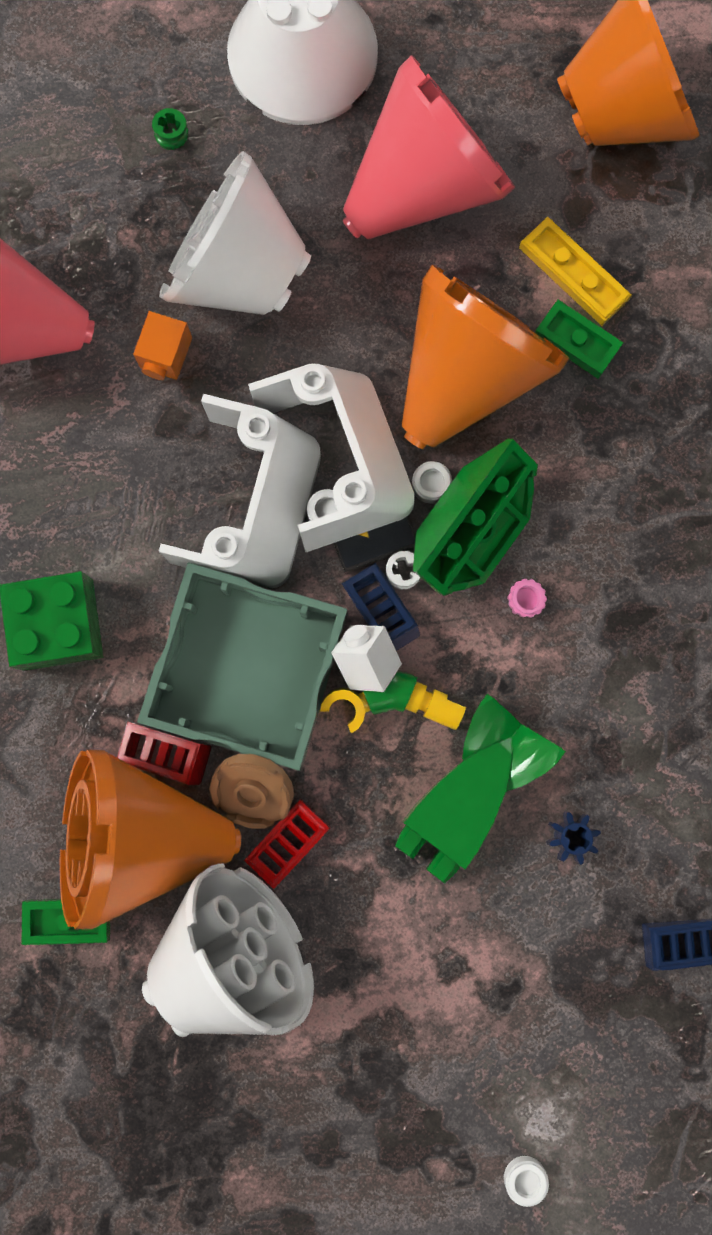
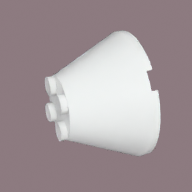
M248 0L231 28L227 46V57L231 77L237 90L245 100L248 99L263 111V115L287 124L311 125L326 122L344 114L352 108V103L363 91L368 90L377 68L378 44L375 30L369 17L355 0Z
M242 151L225 171L224 176L226 178L218 192L213 190L183 240L168 270L174 277L171 286L163 283L159 297L172 303L262 315L271 312L273 309L279 312L283 309L291 295V290L287 287L294 275L300 276L308 266L311 255L305 251V244L252 157Z
M223 863L207 868L192 882L150 960L147 970V981L142 985V993L145 1000L150 1005L156 1006L161 1016L180 1037L188 1036L191 1033L280 1035L298 1027L307 1018L313 1002V972L311 963L303 964L297 945L303 938L290 913L277 895L251 872L241 867L235 871L225 868Z

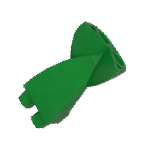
M487 693L472 717L464 741L463 761L443 776L413 806L402 821L405 826L401 830L395 846L412 859H414L426 841L436 847L439 851L426 867V870L445 884L460 867L466 870L479 851L494 824L505 793L525 786L547 773L559 762L566 751L521 724L497 700Z

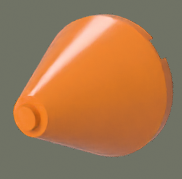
M433 264L422 280L402 419V427L407 431L404 437L420 449H424L426 445L430 447L438 446L561 372L570 359L554 344L545 338L542 339L529 329L528 325L455 276L450 280L443 274V269Z
M86 749V751H80L71 770L62 817V824H67L66 850H60L59 866L61 903L65 921L68 927H74V929H93L194 880L201 872L212 865L223 863L225 865L229 863L234 854H238L240 851V830L235 828L232 820L104 750Z

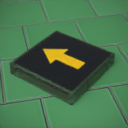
M409 516L394 523L335 542L333 546L345 575L388 559L399 551L415 549L416 533Z

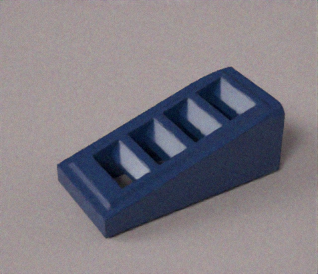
M376 563L342 583V586L367 626H385L387 632L404 623L389 633L396 651L420 636L417 623ZM375 581L379 583L380 586L362 597L359 596L358 592ZM382 596H387V600L368 610L366 607ZM393 609L397 612L379 624L376 622L378 618Z
M712 919L642 923L646 967L652 971L712 965L708 931L712 930ZM700 931L702 954H695L693 932ZM684 933L686 955H680L678 934ZM664 935L669 936L670 956H664L662 936Z

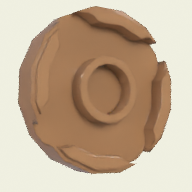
M237 754L226 758L216 768L209 788L213 804L217 809L221 807L227 813L226 818L232 820L235 824L254 829H266L274 826L276 821L283 820L288 815L294 797L292 781L284 769L270 759L255 754Z

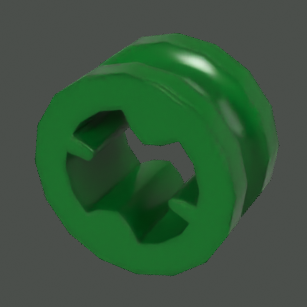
M166 108L155 114L152 119V128L156 142L167 150H175L182 147L188 138L187 122L184 115L179 110L173 108ZM168 124H176L177 131L173 128V133H165L164 127L168 129Z

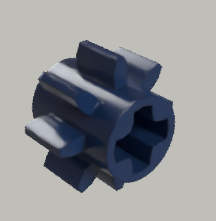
M565 811L563 812L564 822L560 824L550 822L548 824L555 832L554 838L549 839L546 843L549 846H558L561 849L557 859L564 862L569 854H573L576 863L581 865L584 863L582 854L588 851L598 853V849L592 844L593 837L600 835L601 832L600 830L589 829L586 826L590 816L582 814L578 821L574 822L572 814ZM568 830L577 831L576 835L581 838L579 845H569L570 840L565 837Z

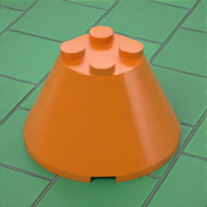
M617 0L566 67L564 75L557 78L566 101H569L573 110L576 108L578 110L577 113L572 115L580 137L584 138L587 146L592 143L595 146L688 141L700 137L691 109L688 106L678 75L648 0Z

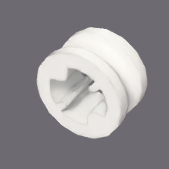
M399 551L389 558L386 565V577L393 587L400 590L410 589L419 582L420 577L416 573L410 572L409 577L411 579L402 580L400 574H393L392 568L397 569V562L405 561L409 567L413 566L414 553Z

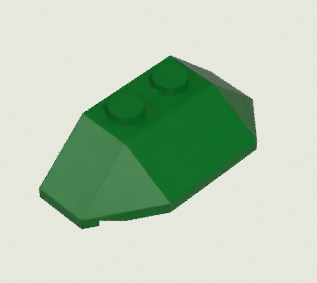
M508 438L462 467L416 531L413 571L442 596L484 584L530 520L534 496V476L537 475L538 464L514 439Z

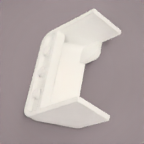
M314 363L248 384L254 406L266 409L272 413L302 403L319 405L333 400L358 466V471L342 476L334 485L333 500L337 512L298 525L305 552L406 518L412 512L414 507L412 485L373 383L366 375Z
M203 394L201 402L210 422L237 428L238 436L247 448L264 453L243 530L229 526H222L212 530L205 539L202 553L160 544L159 553L173 565L186 568L189 562L244 578L256 586L270 589L277 588L283 585L290 576L300 539L298 525L304 523L307 504L311 498L321 460L320 446L313 436L266 409Z

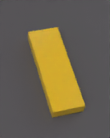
M548 216L520 243L519 249L601 326L622 308L632 296Z

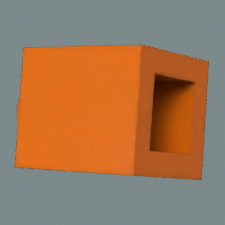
M148 312L133 353L140 369H142V373L157 380H164L165 377L178 380L193 338L187 322L155 312Z

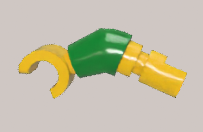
M397 671L384 692L363 691L358 694L354 690L344 687L332 690L323 699L320 712H329L331 705L337 700L344 699L350 701L356 710L355 716L348 722L351 733L359 729L364 721L366 712L371 711L373 715L393 710L403 713L405 709L413 713L421 710L424 712L423 717L456 730L463 718L466 707L447 700L448 694L436 689L432 693L426 691L427 685L417 682V676Z

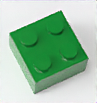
M79 571L0 584V599L9 667L27 671L104 658L93 579L85 573Z

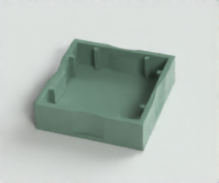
M188 562L170 617L167 643L154 667L137 723L231 749L241 754H255L270 759L278 765L301 771L335 660L331 652L341 639L348 610L292 592L267 590L248 582L244 578Z

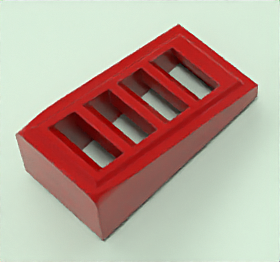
M127 722L117 758L141 770L188 785H200L211 752V745L133 722ZM144 735L146 739L139 759L135 757L140 737ZM157 740H160L161 744L155 763H153L151 759ZM176 745L177 750L170 768L167 767L172 747Z
M300 799L289 810L288 815L277 823L244 861L275 889L328 832L331 826ZM297 815L315 831L311 837L292 821ZM286 827L304 843L299 850L281 833ZM274 840L279 842L293 856L288 862L270 846ZM263 851L282 868L277 874L259 858Z

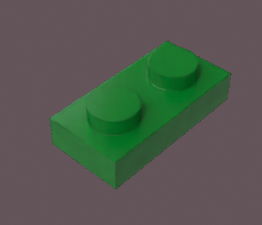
M558 299L535 331L542 339H547L570 358V361L597 379L600 378L624 343Z
M31 899L22 901L21 945L107 943L110 941V921L93 929H74V927H68L65 921L61 899Z

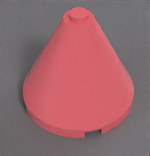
M412 55L398 68L343 207L346 217L342 221L356 238H359L361 235L366 239L375 238L505 198L515 189L508 175L500 164L494 160L478 135L431 76L423 73L420 63Z
M0 238V365L77 351L82 348L83 343L90 344L95 322L89 320L88 310Z

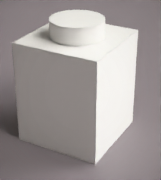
M350 625L331 652L350 690L384 692L402 665L385 626Z

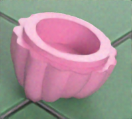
M533 579L517 581L510 589V594L507 597L508 605L512 609L513 614H518L520 617H534V615L540 614L546 606V591L541 587L540 583H536Z

